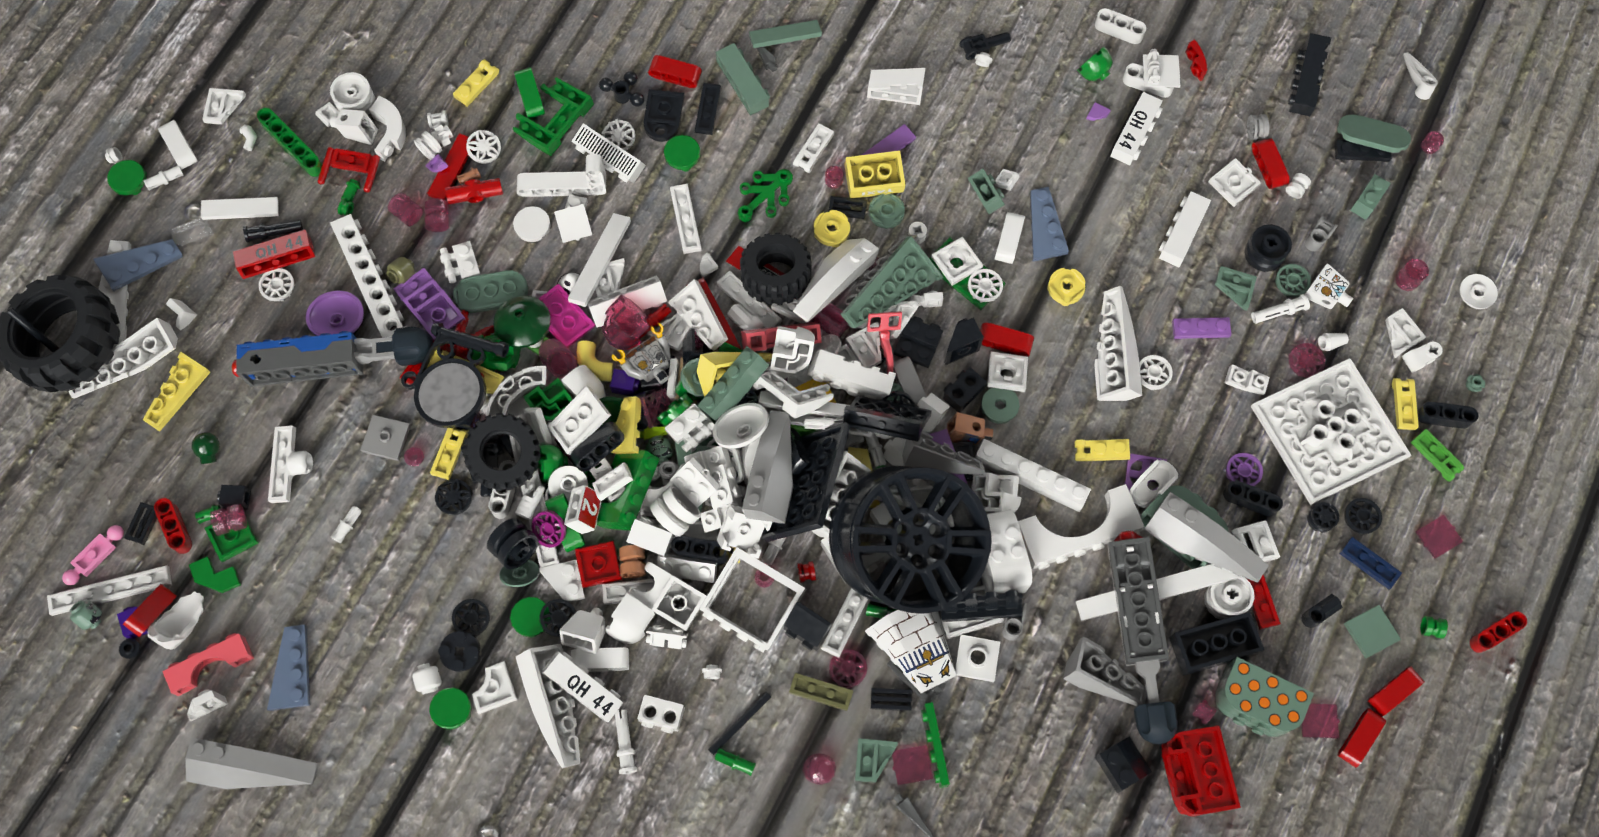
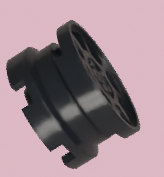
M1322 502L1309 511L1307 521L1314 531L1325 533L1338 524L1339 512L1332 504Z

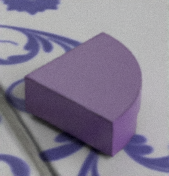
M1095 102L1086 119L1095 121L1106 118L1111 110Z
M437 154L426 164V167L431 172H440L446 169L448 165Z

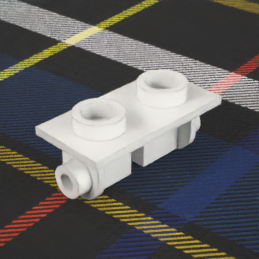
M652 625L646 631V633L651 634L647 635L646 643L664 647L665 640H668V648H686L687 640L683 639L687 638L689 632H685L682 628L677 627L670 630L664 629L662 625Z

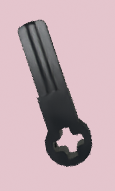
M1008 32L985 38L984 34L968 36L962 39L959 45L964 49L965 58L973 60L976 54H980V52L989 53L991 47L1010 42L1011 36Z
M499 441L486 443L483 451L485 462L498 470ZM481 484L480 495L482 497H491L492 488L489 489Z

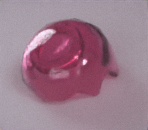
M815 753L810 755L803 764L805 778L816 785L829 783L835 776V762L826 754Z

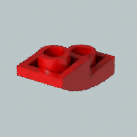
M1194 39L1189 42L1185 53L1193 61L1190 67L1192 74L1199 81H1202L1207 72V63L1202 49Z

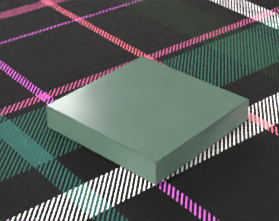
M1380 605L1344 623L1365 659L1401 640Z

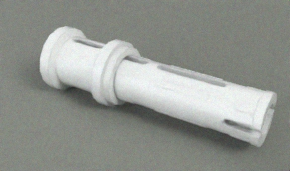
M1301 294L1298 298L1286 299L1282 304L1252 312L1251 318L1253 323L1257 324L1284 314L1293 315L1295 312L1303 309L1305 311L1309 310L1310 303L1307 296Z
M617 710L614 715L619 744L617 757L620 759L621 767L619 774H630L638 770L634 764L633 755L635 750L631 748L627 710H621L622 718L619 710Z

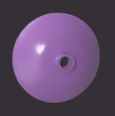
M327 292L317 297L310 304L306 312V323L309 330L315 336H320L322 333L339 334L341 331L354 333L363 321V306L360 300L349 292Z

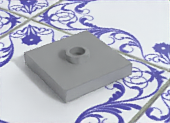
M372 415L361 452L399 461L411 425Z

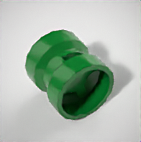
M1424 616L1420 625L1421 635H1434L1436 638H1445L1448 630L1446 619L1438 618L1436 620L1431 616Z

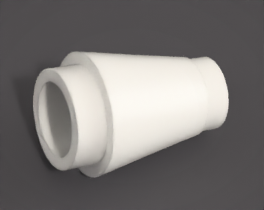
M1323 333L1318 338V345L1321 350L1330 351L1347 344L1349 340L1346 333Z

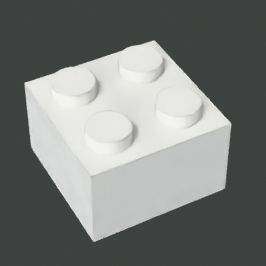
M641 516V518L635 519L626 542L663 556L667 555L675 535L661 524H655V520L650 517Z

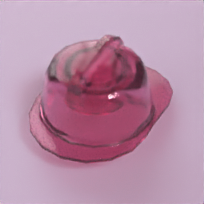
M547 339L539 348L541 362L556 378L563 379L577 367L578 362L575 354L561 341Z

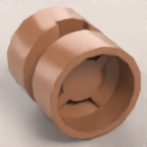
M627 545L619 548L620 561L623 562L620 564V576L623 578H640L645 576L646 563L643 562L645 559V549L636 545Z

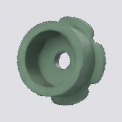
M1478 374L1469 375L1466 387L1471 392H1479L1485 387V381Z

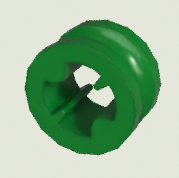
M342 199L338 206V214H344V216L352 214L354 203Z

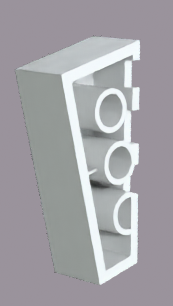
M821 349L813 355L807 375L812 376L815 381H824L830 384L832 388L843 389L852 396L858 395L878 400L888 396L891 392L896 373L889 371V374L879 372L880 368L875 366L866 368L862 366L861 362L856 360L844 361L845 358L843 356Z

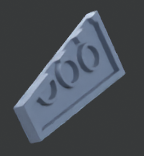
M1049 187L1031 190L1032 261L1068 254L1069 249Z
M173 239L94 258L93 260L114 292L183 256Z
M305 624L284 627L267 707L268 711L310 706L307 626Z

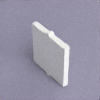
M584 204L574 207L568 206L566 209L554 212L563 243L573 240L579 241L581 238L592 236Z

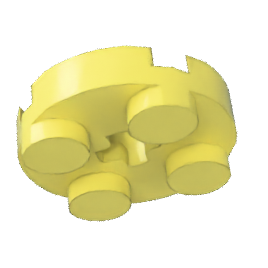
M830 210V212L820 213L814 221V237L820 243L826 246L839 247L849 237L850 224L848 218L842 212ZM832 225H835V229H836V230H835V231H829V229H828L827 227H828V226L831 227Z
M1060 268L1051 275L1047 289L1055 301L1063 306H1068L1078 302L1085 293V279L1075 269ZM1063 283L1066 285L1069 283L1071 285L1070 289H1064Z

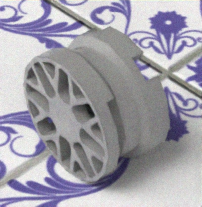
M1260 114L1259 116L1250 115L1248 117L1247 133L1250 140H1257L1258 138L1261 140L1267 139L1265 136L1269 135V120L1266 114Z

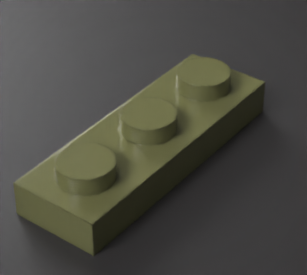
M798 673L794 674L789 694L848 711L853 690Z

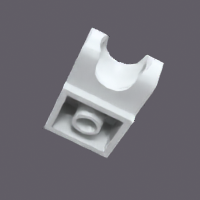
M647 562L645 570L654 577V587L648 592L631 589L628 594L642 602L655 613L687 631L707 596L655 564ZM683 598L685 606L677 609L675 607L677 604L674 603L675 600Z

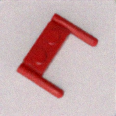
M328 147L317 182L320 185L325 183L330 166L367 173L363 190L368 193L371 191L381 157Z

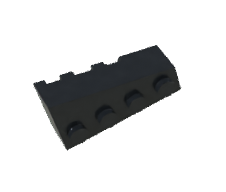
M1310 33L1302 49H1298L1296 54L1298 64L1295 65L1293 70L1295 79L1292 80L1290 87L1293 92L1288 99V104L1290 105L1289 112L1310 117L1316 108L1321 86L1317 84H1320L1324 73L1322 68L1328 52L1325 50L1330 45L1331 37Z

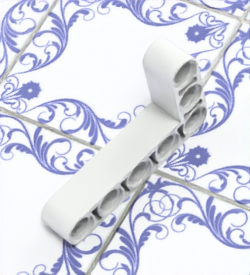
M589 154L586 156V172L520 173L517 175V194L522 197L569 196L570 194L589 196L606 193V171L603 157L599 154Z

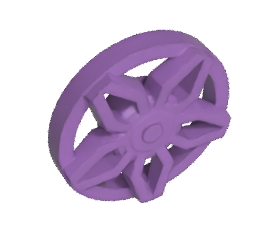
M1238 453L1227 462L1226 476L1230 482L1235 481L1239 477L1241 482H1243V479H1246V484L1250 483V479H1257L1254 483L1249 484L1255 486L1263 476V467L1255 456L1248 453ZM1238 457H1246L1248 459L1243 462ZM1232 463L1233 467L1236 469H1232L1230 471V465ZM1254 463L1257 465L1259 472L1252 468ZM1236 472L1237 476H1232L1231 474Z

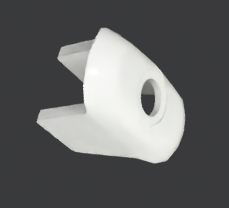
M1157 459L1131 487L1130 494L1134 503L1143 508L1148 507L1159 494L1162 495L1176 482L1178 472L1169 462ZM1155 480L1158 483V489L1150 490L1147 486L1148 481Z

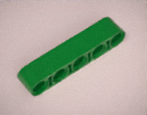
M270 108L260 109L257 113V118L263 128L310 176L318 177L322 164L317 155Z

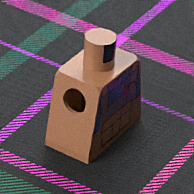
M957 412L947 423V431L951 442L972 441L973 445H977L982 439L992 440L993 429L985 428V420L982 418Z

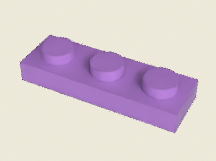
M1229 317L1179 318L1172 321L1174 339L1230 338L1232 335Z

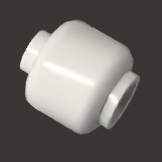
M429 663L417 666L418 670L412 674L416 691L422 692V695L438 691V687L442 684L438 667L430 666Z

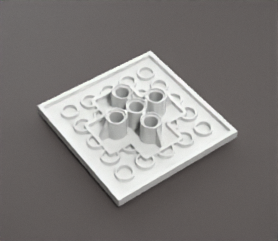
M1350 358L1251 405V408L1310 505L1412 456Z

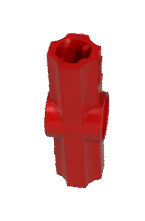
M500 178L485 181L471 179L463 185L445 188L448 204L465 201L478 203L487 197L503 195Z

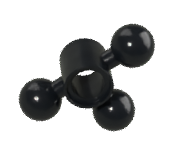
M626 72L623 77L624 81H617L614 85L610 78L605 77L600 80V89L604 92L613 91L616 102L624 104L630 100L631 104L635 107H639L644 103V96L641 93L635 92L632 94L629 90V86L636 84L638 80L635 72Z

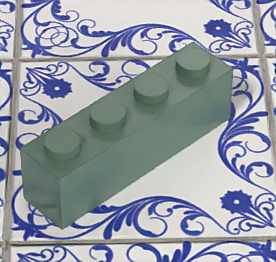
M735 43L716 51V62L749 115L769 107L770 95L767 89L762 88L758 75L755 76L752 72L753 68L750 62L745 61L741 48H737Z
M746 346L698 404V407L714 421H717L722 414L740 402L768 368L769 364L759 354Z

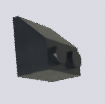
M965 318L957 323L947 349L945 365L980 350L984 336L974 318Z
M798 601L784 624L785 634L794 640L797 638L802 641V645L810 651L812 649L816 651L819 649L831 628L830 622Z
M1130 736L1095 757L1117 793L1152 773Z

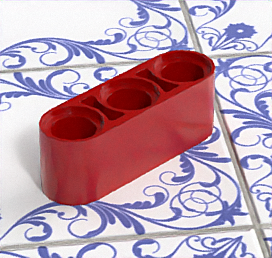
M660 55L653 57L648 70V74L655 79L688 88L697 87L702 73V69L694 64Z
M1268 138L1253 142L1252 153L1267 187L1273 189L1288 185L1289 174L1274 140Z
M982 323L980 328L984 336L982 346L1014 355L1030 356L1034 337L1031 334L992 323Z
M167 498L157 500L154 510L169 547L179 554L189 552L192 548V541L179 508ZM170 506L168 511L163 512L165 507ZM173 523H176V526L173 529H170L171 525ZM183 539V543L177 547L178 541Z
M160 584L128 617L123 625L140 637L173 602L177 595L163 584Z
M1515 611L1501 618L1470 639L1471 649L1477 653H1482L1493 648L1523 629L1527 625L1526 616L1519 611ZM1511 619L1516 621V626L1512 623ZM1496 628L1500 631L1501 636L1496 633ZM1480 638L1484 640L1485 646L1481 644Z
M1409 666L1367 701L1383 717L1417 690L1425 681L1412 666Z
M1367 708L1356 722L1337 756L1357 768L1386 724V719L1370 708Z

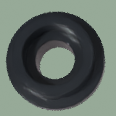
M132 638L124 640L119 646L120 655L126 659H132L140 652L139 642ZM131 645V650L127 652L126 648Z

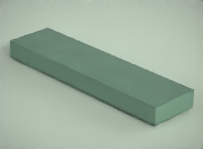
M817 20L749 31L753 48L822 36Z

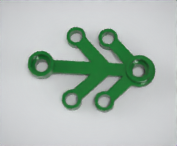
M781 169L776 174H763L761 171H755L753 173V181L755 183H761L762 181L773 183L768 186H750L749 183L743 182L740 185L741 194H761L747 206L744 205L738 209V218L743 222L750 221L753 217L752 211L766 199V216L774 218L777 214L775 191L780 187L781 195L778 198V202L781 206H787L789 204L787 186L793 181L792 173L787 169ZM759 175L761 178L757 179L755 176ZM785 198L787 199V201L782 202L781 199ZM747 210L748 213L744 214L742 211ZM773 210L774 213L770 214L768 211Z

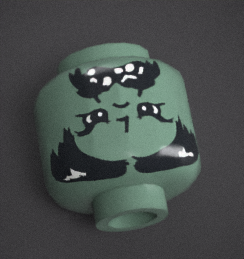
M656 436L648 440L649 443L645 447L646 451L660 459L658 466L672 458L673 451L667 438Z
M90 600L78 601L69 611L71 612L70 620L82 630L94 629L101 623L102 610Z

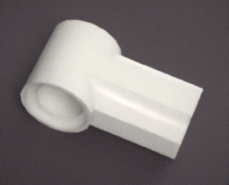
M739 303L733 305L727 313V316L740 327L741 331L765 328L758 317L752 316Z

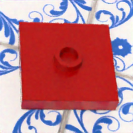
M614 540L575 549L583 588L622 580Z

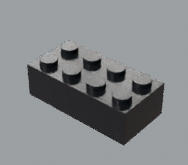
M1251 612L1179 631L1169 637L1183 676L1227 664L1236 657L1245 659L1256 656L1265 650Z

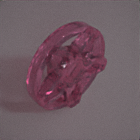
M1312 343L1299 344L1289 354V365L1299 376L1309 378L1321 372L1325 366L1326 359L1324 354ZM1293 354L1298 359L1295 363L1293 362ZM1315 365H1320V368H1319L1318 371H1316V366H1315ZM1305 368L1308 373H1304L1300 369Z
M845 649L841 653V655L848 653L845 661L843 658L833 656L830 661L829 672L836 684L851 688L859 685L864 680L867 673V664L859 652ZM853 654V660H848L850 655ZM856 656L860 658L863 664L855 663ZM835 660L842 662L841 666L838 665L835 662ZM833 664L836 668H839L835 674L833 673ZM858 666L864 669L856 670V667ZM863 672L862 677L857 681V675L855 673L859 674ZM839 673H842V677L836 678ZM846 676L849 684L842 683L840 681L843 680ZM849 677H854V683H852Z

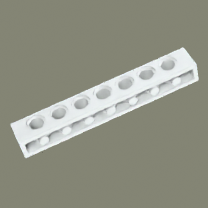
M349 214L330 222L382 338L392 337L395 330L390 331L391 327L397 326V328L407 327V325L403 326L401 321H404L400 310L396 311L394 307L397 305L393 295L389 296L387 290H390L386 279L382 280L380 277L383 272L379 264H374L373 260L376 257L372 249L368 250L366 246L369 242L365 234L361 235L359 231L362 227L358 219L354 220L352 215ZM371 280H375L374 283L369 284ZM383 295L380 299H376L377 296ZM385 311H390L388 314L382 315Z

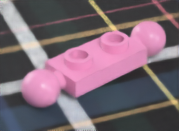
M113 525L107 530L106 537L99 534L70 562L75 568L64 572L62 576L63 582L67 585H75L79 581L81 573L87 577L116 548L112 542L118 541L124 536L123 528L119 525Z

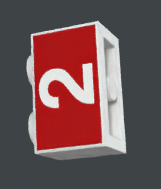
M586 485L572 489L564 525L581 534L595 530L601 508V500L597 498L595 490Z

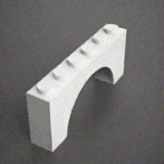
M1125 484L1107 491L1105 494L1107 512L1103 524L1095 531L1084 536L1063 537L1056 535L1043 527L1036 515L1018 521L1032 570L1036 568L1043 570L1048 568L1050 563L1057 562V564L1063 563L1068 560V557L1073 555L1075 557L1083 556L1090 549H1093V551L1100 550L1105 547V544L1113 542L1120 532L1134 531L1140 535L1145 526L1127 485Z

